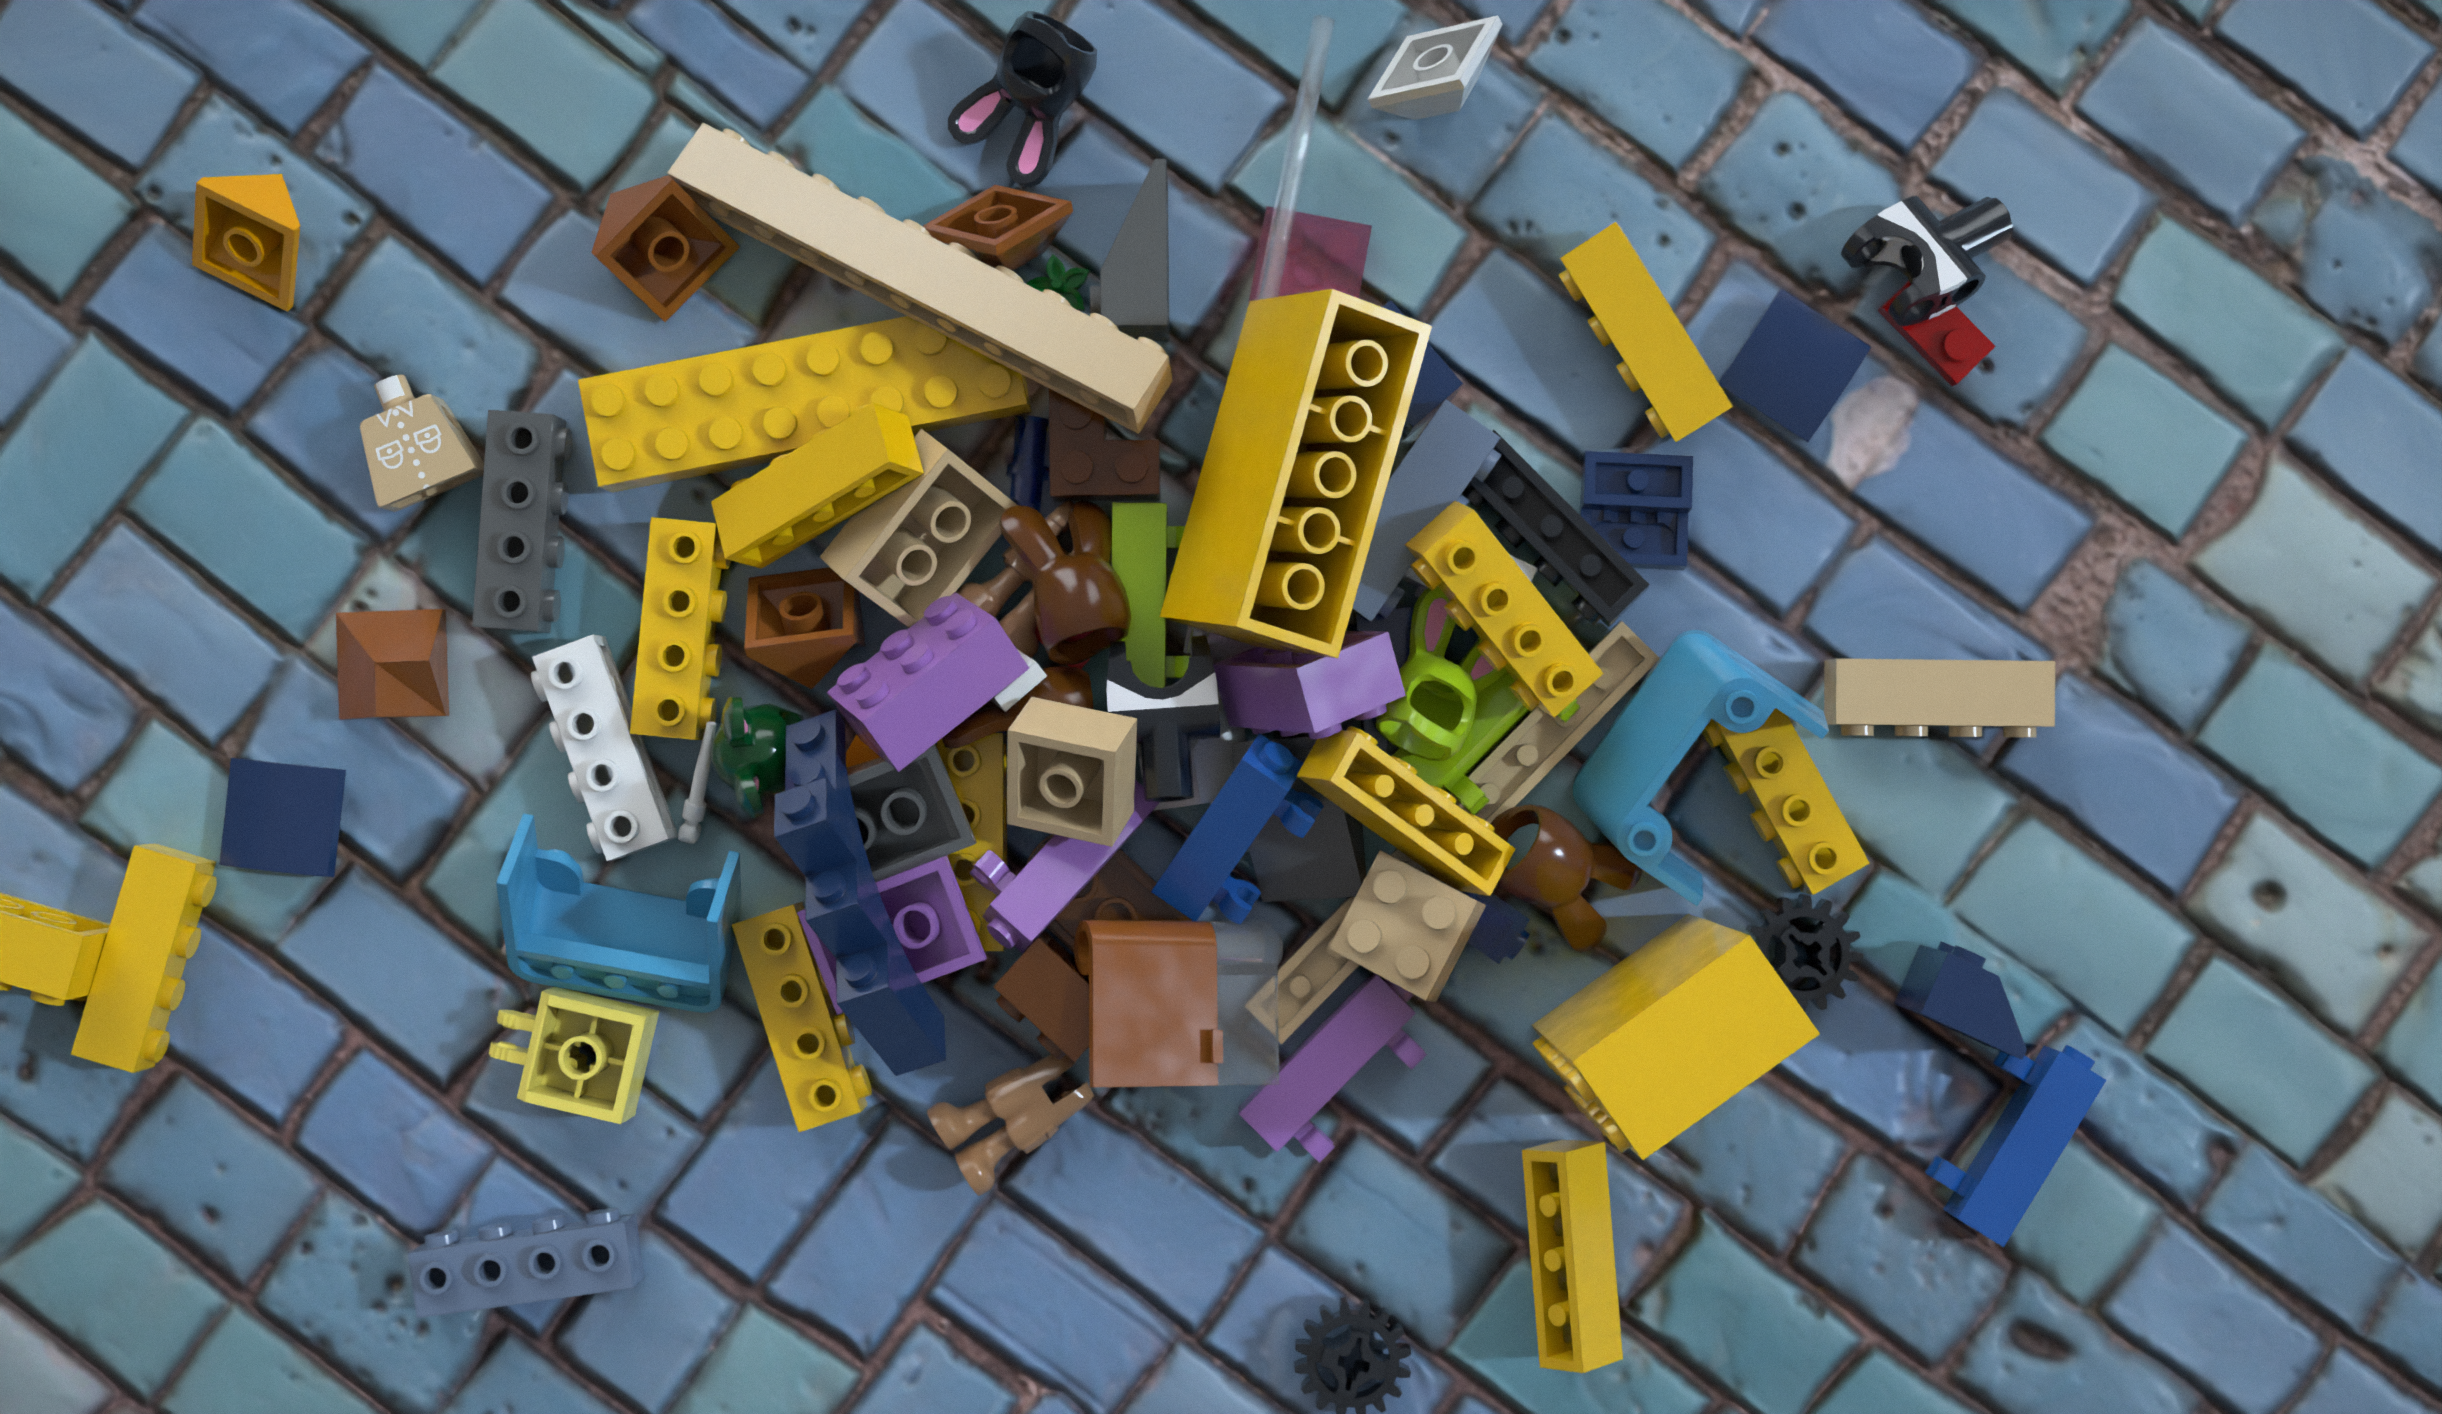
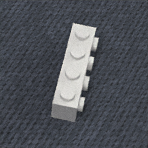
M593 634L533 656L532 659L536 670L531 672L532 683L542 702H549L555 721L549 724L550 732L558 750L561 753L566 751L573 768V772L568 773L569 784L576 800L579 803L585 802L592 820L591 823L587 824V832L594 850L598 854L604 853L606 861H612L678 838L677 830L642 735L630 734L632 707L606 637Z

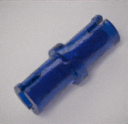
M1016 416L1014 419L1013 462L1007 464L1006 476L1011 478L1010 499L1018 506H1029L1040 513L1043 481L1048 480L1049 467L1044 466L1049 420L1037 416H1025L1024 420V417Z

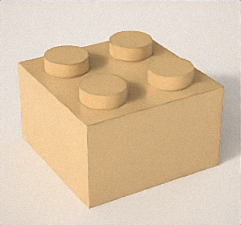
M1031 697L1008 729L1007 824L1112 847L1134 812L1137 718Z
M1380 850L1329 949L1426 1001L1436 1002L1486 905Z

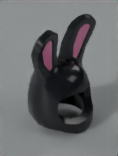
M1025 12L1016 19L1005 39L993 79L961 100L948 117L949 132L955 140L970 145L980 143L993 132L1016 106L1025 112L1026 117L1006 163L1007 172L1020 186L1032 187L1040 184L1052 168L1060 118L1080 96L1096 69L1097 49L1081 34L1062 22L1039 12Z

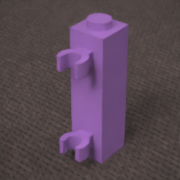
M1135 779L1134 812L1112 847L1054 835L1017 876L1009 870L1000 857L991 850H988L976 862L975 868L970 874L983 887L997 895L982 916L989 923L987 930L992 937L1008 949L1015 946L1023 954L1147 820L1160 802H1146L1144 799V787Z
M1372 972L1238 1106L1239 1115L1276 1152L1294 1136L1320 1163L1335 1146L1333 1141L1310 1119L1385 1044L1411 1070L1427 1055L1402 1029L1416 1014L1407 1003L1414 995Z

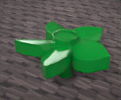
M1052 254L1046 265V272L1049 278L1036 277L1026 284L1041 292L1044 289L1055 291L1063 296L1072 308L1078 311H1085L1083 298L1077 289L1086 283L1090 271L1077 267L1066 271L1064 264Z

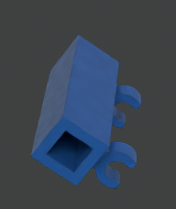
M1259 733L1151 892L1193 921H1197L1208 904L1213 901L1219 905L1221 912L1229 920L1241 925L1261 892L1250 882L1240 879L1236 880L1230 876L1237 863L1272 814L1281 819L1282 824L1288 831L1300 838H1304L1314 824L1315 818L1324 807L1312 795L1297 792L1291 788L1297 779V774L1303 762L1294 757L1285 746L1272 742Z
M2068 1045L2064 1047L2062 1052L2043 1046L2035 1061L2025 1055L2023 1060L1999 1051L1993 1064L2022 1082L1966 1173L1938 1155H1935L1925 1171L1927 1175L1954 1191L1943 1208L1944 1211L2002 1247L2006 1245L2107 1081L2091 1071L2095 1064L2094 1060Z

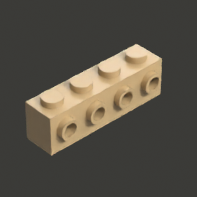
M1825 660L1824 714L1827 725H1840V735L1874 736V725H1895L1894 736H1928V726H1949V737H1982V726L2003 727V737L2036 738L2037 727H2055V661Z

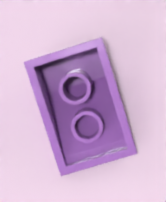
M947 855L876 882L895 933L921 983L987 959ZM806 909L801 910L797 914L838 1015L843 1013V1011L837 1005L836 958L806 922Z

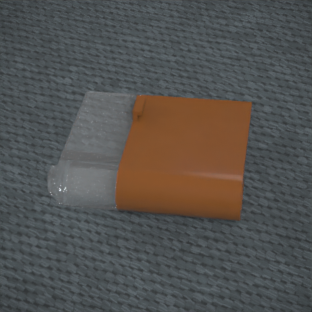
M1082 920L1079 922L1074 940V956L1079 973L1089 975V1087L1279 1085L1278 964L1282 959L1283 942L1280 934L1275 932L1271 923L1267 921H1243L1240 925L1232 921Z

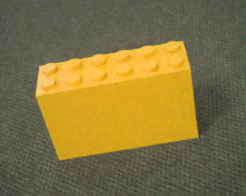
M1335 289L1249 301L1159 617L1255 647L1331 658L1339 657L1431 333V325Z
M1691 914L1685 915L1532 1024V1027L1539 1035V1038L1532 1042L1533 1046L1548 1067L1557 1076L1559 1075L1564 1083H1567L1563 1088L1580 1112L1584 1113L1587 1119L1591 1120L1594 1126L1599 1128L1602 1134L1607 1136L1621 1153L1630 1148L1642 1160L1820 1034L1749 934Z

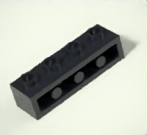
M1495 430L1492 431L1499 437H1501ZM1501 437L1493 448L1501 454L1493 469L1483 482L1473 477L1462 492V495L1478 511L1486 504L1501 519L1494 527L1516 549L1524 542L1539 557L1532 565L1538 568L1539 573L1548 582L1556 587L1563 581L1577 595L1571 604L1588 622L1594 626L1601 619L1610 627L1648 590L1650 584Z

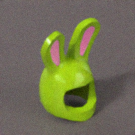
M1438 586L1434 590L1430 588L1425 589L1414 605L1410 630V652L1407 661L1399 669L1406 696L1387 703V712L1375 717L1377 730L1396 747L1427 760L1445 761L1453 757L1463 747L1473 724L1477 697L1480 691L1496 682L1507 670L1502 668L1498 672L1480 654L1477 646L1482 642L1480 637L1458 665L1445 659L1444 655L1456 622L1444 609V605L1450 600Z

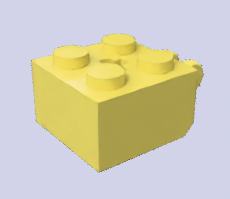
M552 987L542 991L536 1015L499 1009L497 1016L498 1024H502L510 1029L532 1032L529 1048L503 1041L499 1043L491 1042L489 1055L496 1059L524 1065L517 1099L535 1105L622 1124L636 1114L660 1011L573 990ZM587 1044L591 1045L596 1053V1061L591 1063L590 1066L586 1065L587 1056L579 1053V1047Z

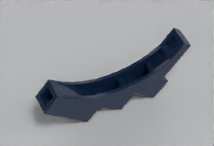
M835 709L786 726L785 791L775 794L774 837L806 877V922L836 958L837 1005L895 1076L946 1061L944 1015L925 990L901 946L881 899L863 845L846 767L845 722Z

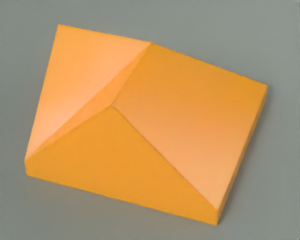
M282 174L202 177L196 182L192 265L288 312L294 305L300 223Z

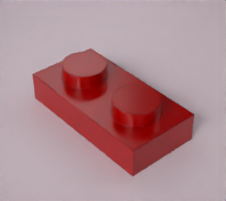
M1908 280L1877 311L1951 386H1954L1996 346L1957 306L1939 316L1917 324L1899 326L1888 313V310L1895 298L1911 286Z

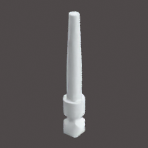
M708 721L706 724L694 771L690 796L684 803L682 817L685 819V822L680 826L678 832V839L690 844H694L699 839L701 825L698 823L704 819L706 809L704 796L712 758V739L716 732L717 724L715 722Z

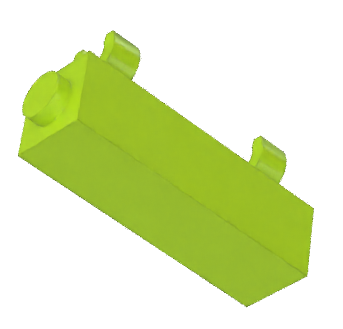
M1112 502V568L1117 572L1125 587L1131 611L1128 635L1121 641H1125L1127 661L1131 662L1133 672L1139 680L1151 687L1163 688L1166 687V678H1182L1188 669L1189 657H1192L1166 656L1167 619L1159 617L1167 592V549L1179 550L1185 526H1168L1167 503Z
M1506 672L1496 682L1480 691L1477 697L1473 724L1461 750L1450 759L1445 761L1427 760L1412 755L1400 748L1392 756L1409 763L1417 770L1418 773L1416 775L1429 785L1451 793L1469 812L1476 815L1490 800L1467 775L1529 712L1509 688L1515 680ZM1577 699L1557 715L1563 722L1566 723L1581 708L1576 703Z

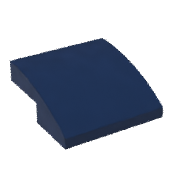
M1780 288L1750 331L1747 340L1719 378L1718 383L1789 431L1809 442L1856 373L1871 346L1794 295Z
M1585 451L1579 515L1633 568L1684 570L1687 567L1688 513L1692 509L1693 456Z
M231 758L219 865L290 874L334 877L346 770L246 758Z

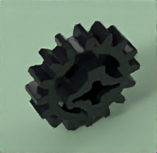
M1799 894L1796 906L1794 907L1787 897L1777 898L1779 911L1774 913L1762 907L1758 911L1764 920L1761 927L1747 925L1746 930L1756 937L1755 943L1767 960L1768 946L1771 938L1775 941V958L1770 964L1784 984L1787 982L1792 983L1798 976L1808 977L1809 980L1816 984L1803 989L1787 987L1804 1012L1806 1011L1808 1000H1811L1815 1007L1820 1010L1827 1009L1825 995L1830 993L1837 998L1843 999L1846 996L1843 988L1840 986L1843 979L1857 982L1859 978L1854 971L1849 969L1850 962L1863 960L1864 954L1853 951L1850 948V943L1855 942L1861 937L1860 933L1855 930L1844 931L1843 926L1847 923L1850 916L1842 911L1830 916L1832 902L1827 899L1821 898L1816 906L1812 908L1810 895ZM1798 917H1811L1819 922L1816 925L1812 924L1806 930H1798L1788 921ZM1790 939L1810 945L1806 953L1810 958L1809 962L1815 968L1799 961H1794L1798 953L1794 948L1795 944ZM1835 944L1836 958L1832 968L1829 965L1830 947Z
M1346 1297L1340 1298L1339 1311L1332 1313L1324 1304L1321 1305L1319 1309L1322 1321L1317 1324L1312 1320L1306 1319L1303 1323L1304 1329L1310 1338L1295 1340V1350L1306 1355V1357L1294 1361L1295 1373L1309 1374L1302 1381L1301 1390L1304 1394L1312 1393L1315 1390L1319 1392L1315 1401L1316 1407L1319 1410H1322L1332 1402L1335 1404L1336 1414H1345L1347 1407L1355 1408L1356 1414H1366V1406L1373 1403L1377 1410L1381 1413L1384 1412L1386 1407L1383 1396L1386 1393L1397 1398L1402 1395L1401 1388L1395 1381L1396 1377L1410 1378L1411 1374L1409 1366L1399 1362V1359L1412 1355L1408 1343H1396L1405 1333L1401 1323H1396L1388 1327L1386 1324L1390 1316L1389 1310L1383 1307L1373 1315L1370 1313L1369 1301L1365 1298H1362L1357 1310L1350 1309ZM1348 1324L1347 1330L1336 1337H1326L1333 1329ZM1370 1329L1377 1332L1385 1341L1388 1354H1384L1383 1350L1373 1348L1369 1341ZM1358 1338L1362 1360L1355 1361L1353 1368H1350L1347 1378L1342 1356L1350 1355L1352 1348H1355ZM1316 1362L1321 1363L1322 1367L1332 1370L1336 1376L1335 1387H1332L1323 1379L1318 1371ZM1369 1380H1379L1372 1387L1357 1392L1358 1387Z

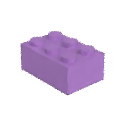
M955 592L951 596L941 597L931 603L924 611V617L910 628L897 631L886 638L881 644V650L865 663H859L846 669L838 677L837 684L826 693L860 740L899 772L1030 668L997 619Z
M1346 631L1338 658L1255 647L1213 664L1217 686L1229 726L1251 728L1253 734H1263L1279 730L1282 737L1308 733L1310 739L1324 738L1342 730L1341 722L1353 717L1355 720L1377 717L1387 712V703L1406 696L1389 633L1384 631Z

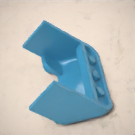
M1701 630L1685 631L1671 642L1577 772L1573 784L1574 800L1578 807L1625 858L1698 906L1703 899L1702 874L1669 852L1672 845L1671 826L1662 814L1649 806V803L1711 719L1733 732L1747 733L1761 727L1774 709L1777 708L1823 739L1829 731L1824 711L1709 633Z
M522 815L496 881L509 968L514 974L532 983L693 1012H712L720 1007L727 985L735 941L732 924L738 923L741 908L740 852H728L720 879L708 878L692 883L686 900L583 882L582 869L570 854L557 849H538L534 815Z

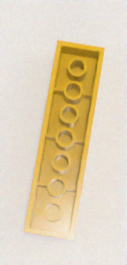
M908 316L578 379L598 487L612 493L769 463L774 458L791 453L806 444L815 433L830 429L847 419L856 408L871 403L880 404L886 408L908 415L913 435L918 434L921 429L925 432L1032 412L1024 375Z

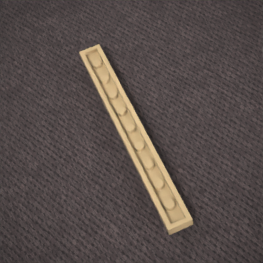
M1619 621L1588 652L1604 674L1576 698V703L1581 708L1566 723L1558 716L1554 718L1540 708H1534L1467 776L1490 800L1476 816L1491 823L1496 816L1509 808L1515 807L1660 659L1623 621ZM1457 800L1455 803L1465 812L1472 814ZM1397 848L1390 854L1442 882V880ZM1348 897L1243 1004V1007L1281 1044L1359 966V964L1329 949L1355 897Z

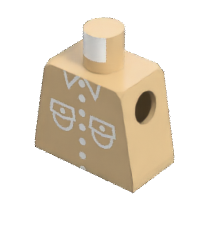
M405 375L391 376L374 385L384 412L360 422V431L375 499L379 508L397 512L483 476V460L443 399L432 394L414 398Z

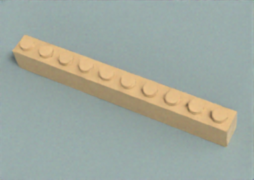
M702 123L667 172L708 215L1138 434L1173 381L1169 356L1153 340L1146 337H1139L1136 340L1120 332L1117 326L1105 316L1098 313H1091L1088 316L1072 308L1070 303L1057 292L1049 289H1044L1041 292L1025 284L1022 278L1009 268L1004 266L993 268L979 261L963 245L955 242L947 245L931 237L930 233L917 222L909 219L901 222L887 215L871 199L863 196L855 199L841 192L825 176L813 174L811 177L795 169L793 164L779 153L769 151L765 154L751 147L741 135L730 129H724L721 132Z

